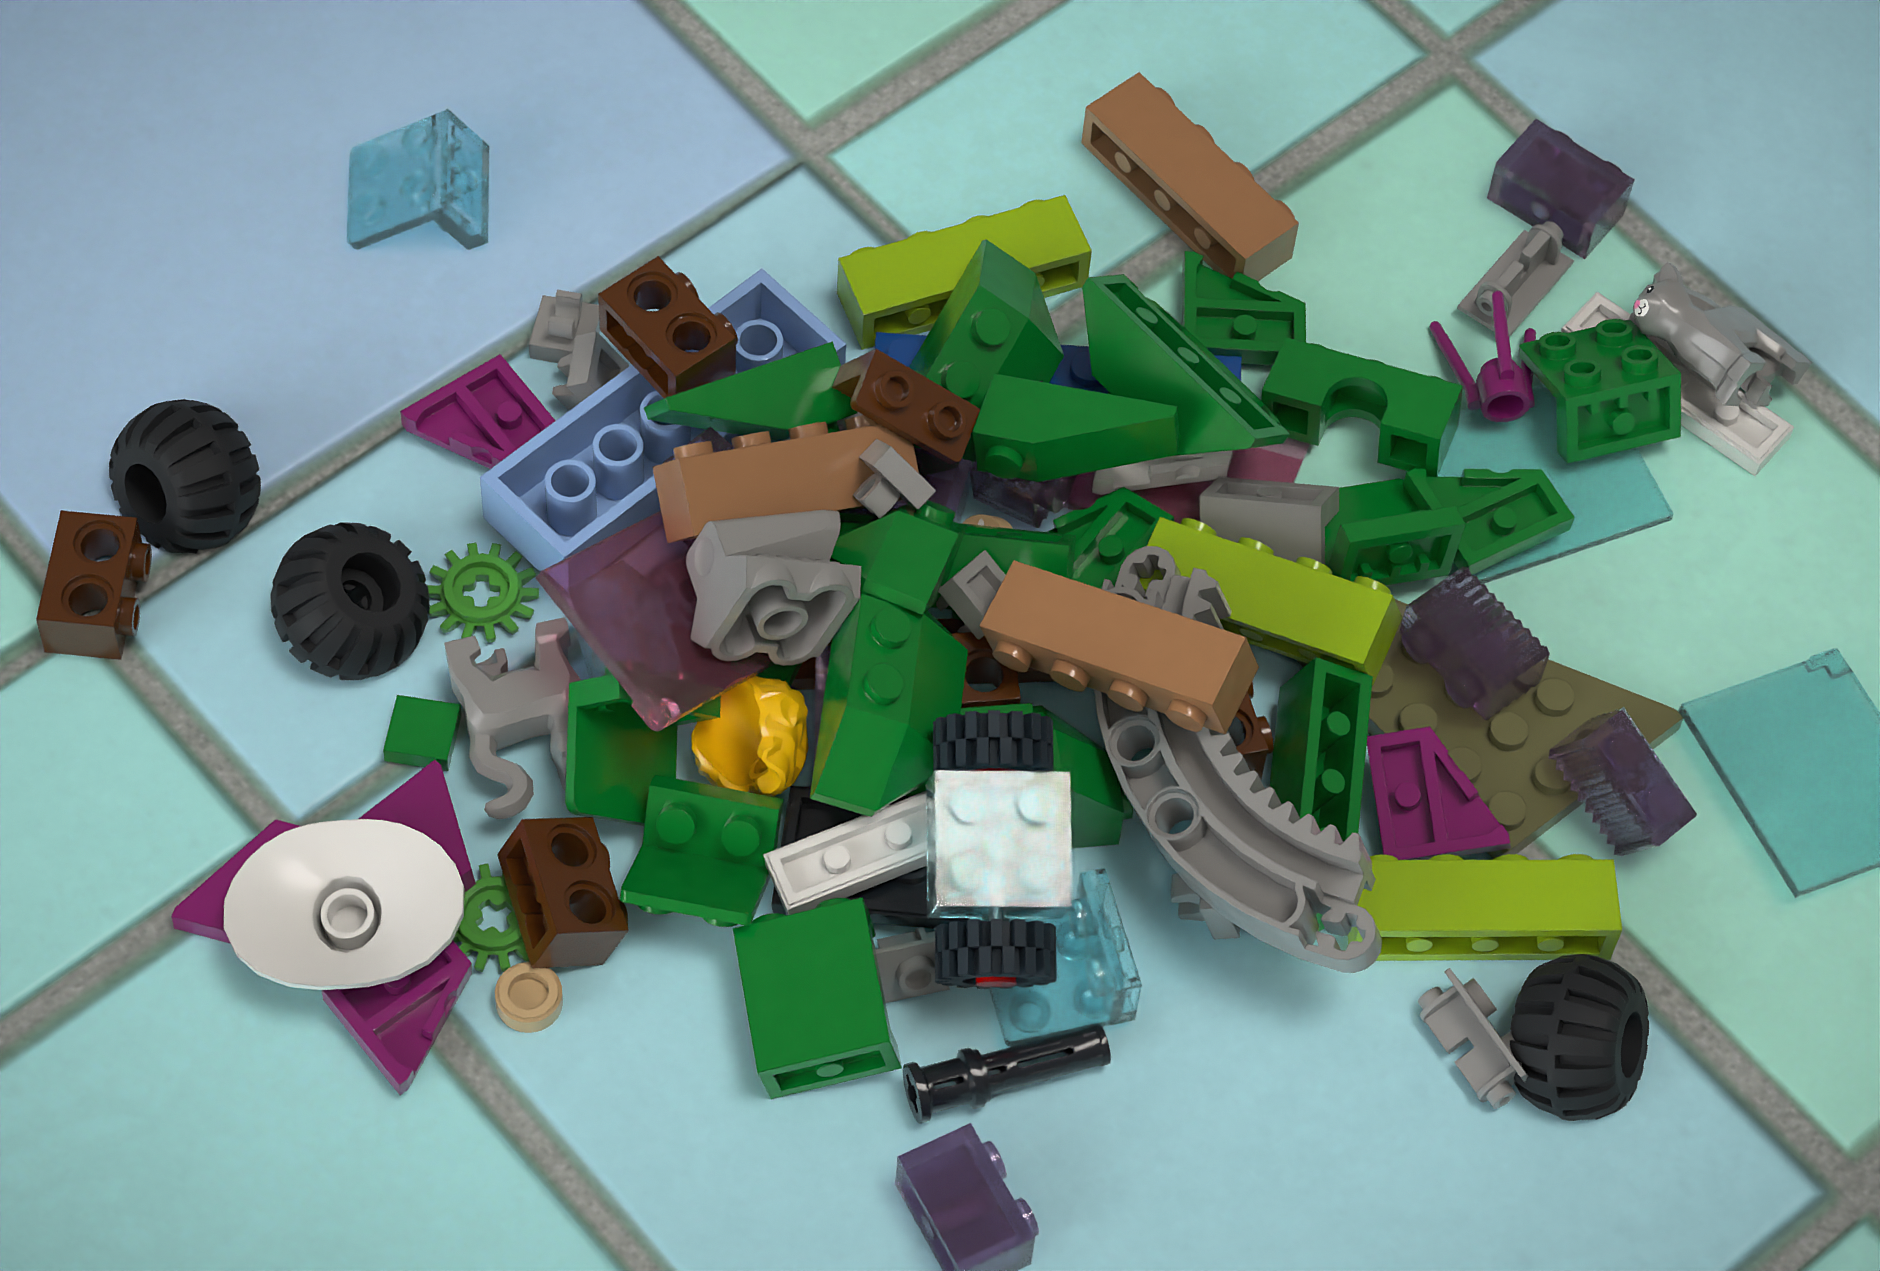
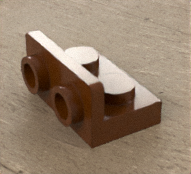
M874 349L841 365L832 388L851 398L850 405L852 409L948 464L961 461L980 412V408L878 349Z

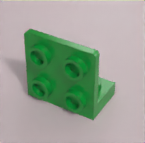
M1608 319L1598 323L1596 327L1570 333L1551 332L1543 335L1539 340L1519 345L1520 359L1556 398L1557 453L1567 464L1681 437V372L1646 335L1641 333L1631 320Z
M1398 478L1340 487L1339 511L1325 526V565L1331 569L1332 575L1354 582L1357 576L1376 580L1385 586L1448 576L1466 523L1456 506L1419 510L1402 485L1403 479Z
M654 775L649 785L642 846L621 886L620 901L637 905L641 910L651 914L662 915L676 912L702 917L707 923L719 927H732L738 924L750 925L771 878L765 865L763 854L777 849L784 799Z

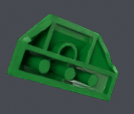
M987 239L983 240L909 368L980 408V410L994 373L1049 383L1064 354L1036 273ZM972 433L961 461L954 464H948L913 444L918 471L923 478L977 466Z
M1120 274L1088 277L1082 286L1092 376L1109 391L1108 394L1178 406L1180 448L1176 456L1250 449L1283 444L1290 433L1280 424L1273 412L1182 324L1155 301L1145 297L1138 290V286L1127 276Z
M860 591L859 601L832 638L810 799L872 817L888 807L890 803L910 793L934 777L933 721L938 717H947L948 714H961L968 649L929 611L921 615Z

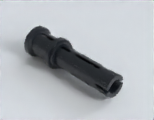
M1096 1023L1084 1029L1033 1040L982 1055L977 1049L965 1048L958 1050L956 1058L922 1067L916 1062L907 1063L903 1066V1081L913 1116L918 1123L930 1121L932 1113L969 1104L973 1109L984 1107L986 1102H990L991 1094L1046 1081L1098 1065H1108L1111 1062V1054L1105 1031L1100 1023ZM1061 1052L1066 1054V1056L1021 1068L1017 1066L1019 1063ZM988 1071H999L998 1074L991 1076L988 1075ZM951 1081L956 1083V1085L940 1089L933 1088V1086Z

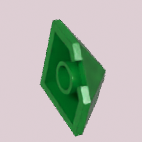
M927 500L919 510L907 503L887 512L881 518H873L840 533L830 562L861 566L860 591L924 615L941 596L938 592L939 588L947 582L967 526L954 522L953 519L956 513L938 503Z
M1042 705L1032 706L1033 713L1048 716L1053 720L1054 773L1053 776L1046 777L1044 780H1034L1041 832L1055 836L1060 850L1119 845L1123 820L1132 819L1133 807L1123 791L1107 751Z

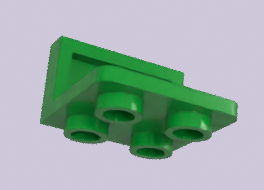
M609 665L605 667L603 676L569 683L565 804L568 811L579 816L645 826L649 785L654 775L676 778L678 726L720 718L721 692L694 687L695 679L686 675H660L655 677V679L644 677V668L635 665Z

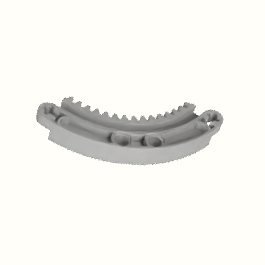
M1145 546L1132 552L1121 565L1115 587L1111 580L1104 579L1102 590L1223 630L1224 628L1219 619L1230 617L1232 612L1218 581L1208 576L1206 570L1193 568L1191 578L1181 576L1174 558L1167 550L1157 546ZM1155 570H1160L1163 580H1152L1145 593L1139 579L1141 577L1151 578ZM1094 690L1097 716L1106 751L1123 791L1164 859L1196 894L1220 915L1258 940L1299 959L1343 973H1356L1366 970L1376 961L1382 947L1379 929L1368 911L1357 906L1363 889L1372 891L1376 880L1372 872V861L1359 834L1352 833L1343 842L1336 826L1330 824L1320 831L1314 816L1307 814L1300 819L1291 802L1287 801L1281 804L1275 790L1271 787L1264 788L1258 774L1254 770L1250 771L1241 753H1238L1229 731L1223 734L1205 727L1199 732L1190 731L1173 723L1164 713L1144 707L1140 712L1128 710L1112 701L1106 693ZM1153 748L1145 758L1131 761L1133 756L1142 749ZM1184 820H1192L1191 825L1186 830L1176 834H1169L1175 824ZM1317 913L1323 915L1321 921L1327 933L1347 936L1352 927H1357L1363 939L1362 942L1351 941L1346 950H1341L1335 937L1318 932ZM1316 939L1318 946L1313 945Z

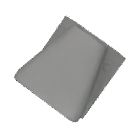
M815 510L708 521L690 547L686 557L687 569L697 596L690 640L704 648H711L712 654L717 659L724 661H737L747 658L756 652L768 653L771 661L783 666L795 665L811 657H819L860 599L861 566L830 562L840 533L839 512Z

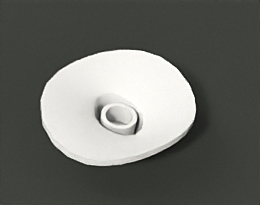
M372 819L313 823L285 831L262 845L246 860L233 878L224 900V930L236 956L259 976L288 987L313 990L370 987L399 980L430 964L452 942L464 917L465 888L456 864L443 848L424 833L406 825Z

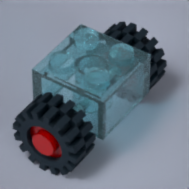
M988 710V713L968 711L965 712V715L953 713L948 714L947 717H938L933 721V774L926 784L927 918H982V920L949 922V924H940L935 927V983L942 984L943 986H957V988L977 987V989H989L990 987L1012 989L1015 986L1027 988L1033 987V985L1043 986L1054 983L1057 980L1056 926L1052 923H1044V921L1037 920L1026 922L1025 919H1013L1010 921V918L1061 919L1072 908L1070 772H1054L1053 720L1048 716H1041V714L1033 712L1023 715V711L1000 713V710Z

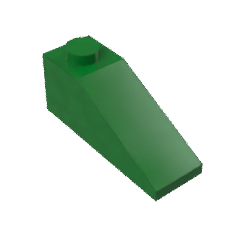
M833 341L666 397L644 407L648 420L738 435L769 431L770 439L775 441L790 438L788 431L790 428L818 422H826L828 433L838 432L840 429L837 421L858 413L852 409L850 397L832 388L841 366Z
M995 373L993 374L972 432L978 471L991 473L1003 479L1019 478L1036 482L1176 456L1180 448L1178 406Z

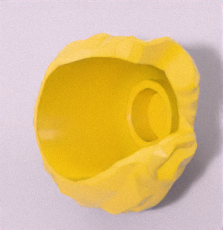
M755 675L736 681L726 687L721 692L720 718L697 722L691 733L692 751L700 775L705 776L713 786L771 797L781 794L793 785L804 767L809 749L807 735L808 708L802 693L791 689L786 681L761 678Z

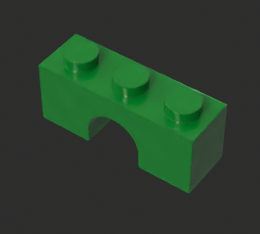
M1285 337L1262 388L1261 401L1273 412L1280 424L1290 433L1288 438L1319 446L1325 430L1333 422L1348 417L1366 419L1380 429L1377 463L1405 471H1410L1414 468L1426 469L1427 476L1438 477L1459 426L1463 385L1448 382L1436 376H1427L1386 365L1378 360L1365 359L1335 351L1319 344L1306 343Z

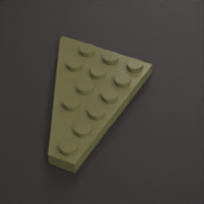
M1395 599L1402 620L1372 686L1368 733L1372 736L1429 726L1432 728L1458 768L1465 773L1478 791L1480 798L1500 825L1502 824L1509 833L1511 849L1487 852L1493 859L1502 855L1518 854L1680 729L1684 717L1672 707ZM1297 660L1303 667L1308 664Z

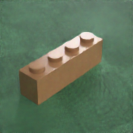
M1138 72L1086 106L1081 143L1194 252L1203 255V260L1214 271L1233 278L1235 273L1239 272L1260 281L1292 259L1299 222L1295 219L1290 208L1282 201L1274 200L1255 182L1253 175L1246 166L1240 162H1234L1215 144L1211 134L1203 126L1195 125L1175 106L1171 96L1165 90L1155 87Z
M861 415L845 419L847 430L828 433L826 422H818L788 429L790 440L771 443L770 433L765 431L732 438L733 449L713 452L711 441L673 448L675 460L652 467L667 543L697 538L708 521L815 510H833L840 513L863 509L865 507L853 494L865 480L875 473L859 456L877 438L891 446L919 473L913 443L868 417ZM899 497L896 502L903 501V500Z
M1015 560L1012 562L979 625L993 650V657L1002 665L1012 670L1027 672L1029 667L1050 674L1054 681L1070 690L1083 692L1088 687L1106 693L1112 701L1128 710L1140 712L1144 707L1166 714L1176 725L1194 732H1199L1205 727L1226 734L1259 668L1247 638Z

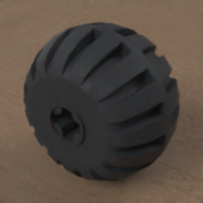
M186 399L156 403L131 419L115 440L109 461V478L113 481L111 490L114 500H118L121 507L119 511L122 516L138 519L141 535L146 537L148 543L158 549L162 546L170 553L197 554L199 549L205 550L222 547L247 526L258 506L261 493V478L257 475L259 465L256 455L251 453L249 448L251 443L245 433L238 431V424L219 408L207 403Z
M340 522L335 525L324 526L304 535L288 549L280 562L272 582L273 588L270 593L271 612L273 618L276 619L274 624L282 642H291L293 647L289 652L300 663L309 660L312 662L310 665L311 670L330 678L339 674L340 680H362L379 676L396 668L412 654L428 622L427 614L430 610L428 585L425 584V574L419 561H410L408 556L412 551L400 540L392 543L390 541V533L374 526L367 527L361 523Z
M1588 954L1561 956L1539 965L1529 974L1518 994L1510 1028L1511 1035L1514 1040H1510L1511 1052L1515 1059L1522 1063V1068L1529 1076L1525 1082L1517 1072L1514 1076L1515 1086L1526 1100L1538 1109L1568 1121L1599 1119L1615 1113L1627 1105L1637 1089L1638 1081L1641 1079L1648 1049L1649 1011L1646 996L1639 981L1617 963Z

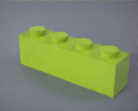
M1066 195L1048 200H1032L1019 208L990 216H975L962 224L933 232H917L901 241L876 248L863 247L852 252L850 255L838 258L837 295L861 350L875 346L876 332L916 335L930 331L979 245L986 239L1036 273L1044 298L1081 288L1089 277L1092 250Z
M1162 517L1159 518L1147 546H1157L1167 550L1174 558L1181 576L1191 578L1193 568L1206 570L1208 576L1218 581L1232 611L1230 617L1219 619L1224 630L1246 637L1249 644L1305 663H1309L1317 657L1373 676L1372 686L1374 685L1402 620L1397 603L1388 587L1367 577L1357 576L1354 582L1332 575L1330 568L1311 558L1298 557L1296 562L1275 556L1274 551L1270 547L1251 538L1241 537L1238 543L1218 537L1214 529L1194 519L1183 518L1181 523H1177ZM1155 570L1151 578L1141 577L1139 579L1145 593L1152 580H1163L1160 570Z
M1451 854L1437 855L1428 860H1398L1391 855H1373L1369 857L1372 861V872L1376 880L1372 891L1363 889L1357 905L1368 911L1379 929L1382 947L1376 961L1554 960L1561 956L1577 954L1594 955L1611 960L1622 932L1614 859H1593L1584 854L1566 855L1558 860H1528L1527 857L1518 854L1502 855L1493 860H1463L1461 857ZM1352 927L1347 935L1348 945L1351 941L1362 942L1363 940L1357 927Z

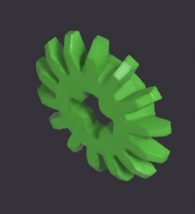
M477 543L467 544L469 555L462 559L453 550L444 554L451 565L448 571L435 565L432 566L429 573L441 585H428L429 597L441 600V602L430 605L428 614L429 616H445L450 614L440 625L441 630L445 633L454 630L461 623H464L465 627L461 638H466L475 634L477 626H483L488 643L495 642L494 624L498 623L504 630L513 635L518 632L519 627L510 618V615L531 619L534 614V609L520 602L539 598V588H523V585L536 577V573L533 567L521 572L515 570L523 557L516 551L505 561L499 557L501 544L492 543L489 554H479ZM480 581L489 582L490 591L500 592L499 596L489 597L487 606L484 607L475 606L473 597L463 596L464 591H474L476 582Z
M487 863L479 865L481 879L475 881L476 884L465 892L464 917L453 941L455 943L462 942L459 948L466 957L470 956L474 951L478 952L474 966L476 971L483 972L490 955H497L502 972H505L511 967L508 952L514 951L517 956L526 962H529V958L503 872L502 876L491 877L489 864ZM489 905L495 911H500L507 907L511 911L506 917L508 929L501 933L493 926L484 931L478 926L483 922L481 910Z

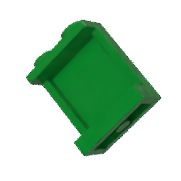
M863 897L853 900L833 898L819 903L815 909L790 915L779 913L765 914L755 918L748 926L733 928L757 1073L771 1099L902 1069L898 1045L889 1024L873 940L876 936L874 923Z

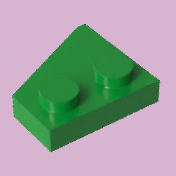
M1194 251L1184 252L1182 265V325L1213 355L1242 357V364L1273 365L1285 337L1306 342L1305 302L1281 291L1267 290L1261 286L1259 281L1239 272H1236L1233 278L1227 277L1202 265L1203 255Z
M1414 468L1406 472L1402 484L1419 510H1431L1456 506L1466 525L1454 558V563L1464 578L1569 531L1575 519L1542 469H1512L1505 473H1497L1489 469H1463L1461 477H1429L1426 475V469Z
M1122 487L1098 498L1087 509L1073 510L1054 519V529L1047 532L1076 535L1072 580L1102 589L1104 579L1111 580L1115 587L1124 560L1135 550L1147 546L1159 518L1162 517L1174 521V516L1129 489Z

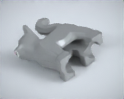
M1669 262L1661 268V271L1654 275L1653 284L1647 285L1634 303L1633 313H1631L1628 319L1639 328L1642 334L1656 336L1666 341L1682 364L1708 380L1716 388L1715 396L1724 406H1738L1743 399L1738 394L1740 387L1746 392L1745 397L1754 405L1768 406L1772 401L1769 395L1772 388L1770 383L1775 376H1782L1791 385L1798 384L1812 363L1801 352L1796 351L1788 342L1745 309L1731 305L1721 308L1711 299L1685 287L1681 274Z
M566 618L536 623L534 667L508 671V660L504 648L494 650L490 658L476 664L475 659L481 655V649L475 636L444 642L452 691L463 706L466 714L470 738L469 758L477 773L505 784L508 790L505 795L485 804L484 810L487 815L499 820L512 818L522 812L529 804L534 795L533 780L520 765L497 757L496 750L533 737L551 734V757L557 768L562 788L565 791L569 683L581 680L568 662V647L571 645Z

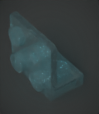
M449 109L354 146L350 150L347 243L358 250L433 220L442 231L449 233L467 250L488 243L490 146Z
M1106 868L1079 873L1076 898L1069 900L1068 905L1003 919V921L1025 919L1026 922L1037 920L1044 921V923H1052L1056 926V982L1043 986L1033 985V987L1027 988L1018 986L1012 987V989L989 988L1004 1042L1007 1046L1013 1047L1033 1040L1084 1029L1096 1023H1100L1102 1027L1135 1020L1142 983Z

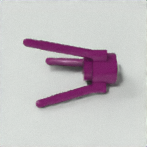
M1497 290L1492 293V305L1498 358H1493L1483 364L1476 383L1438 321H1433L1429 328L1460 385H1463L1468 409L1478 410L1481 408L1483 416L1488 420L1509 422L1522 417L1535 405L1532 389L1533 372L1522 360L1520 367L1512 360L1504 295L1501 291ZM1528 328L1525 331L1524 343L1536 340V331L1534 329Z

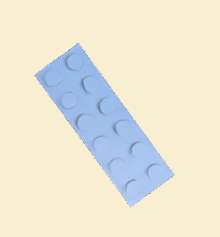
M762 268L708 308L713 314L717 312L723 314L735 329L738 337V344L736 345V374L832 341L841 365L846 362V343ZM686 350L685 352H698V351H697V350ZM630 365L480 476L483 518L565 597H568L663 524L653 466L675 460L673 452L675 447L711 441L713 452L733 449L731 439L743 436L648 420L644 407L664 398L633 365Z

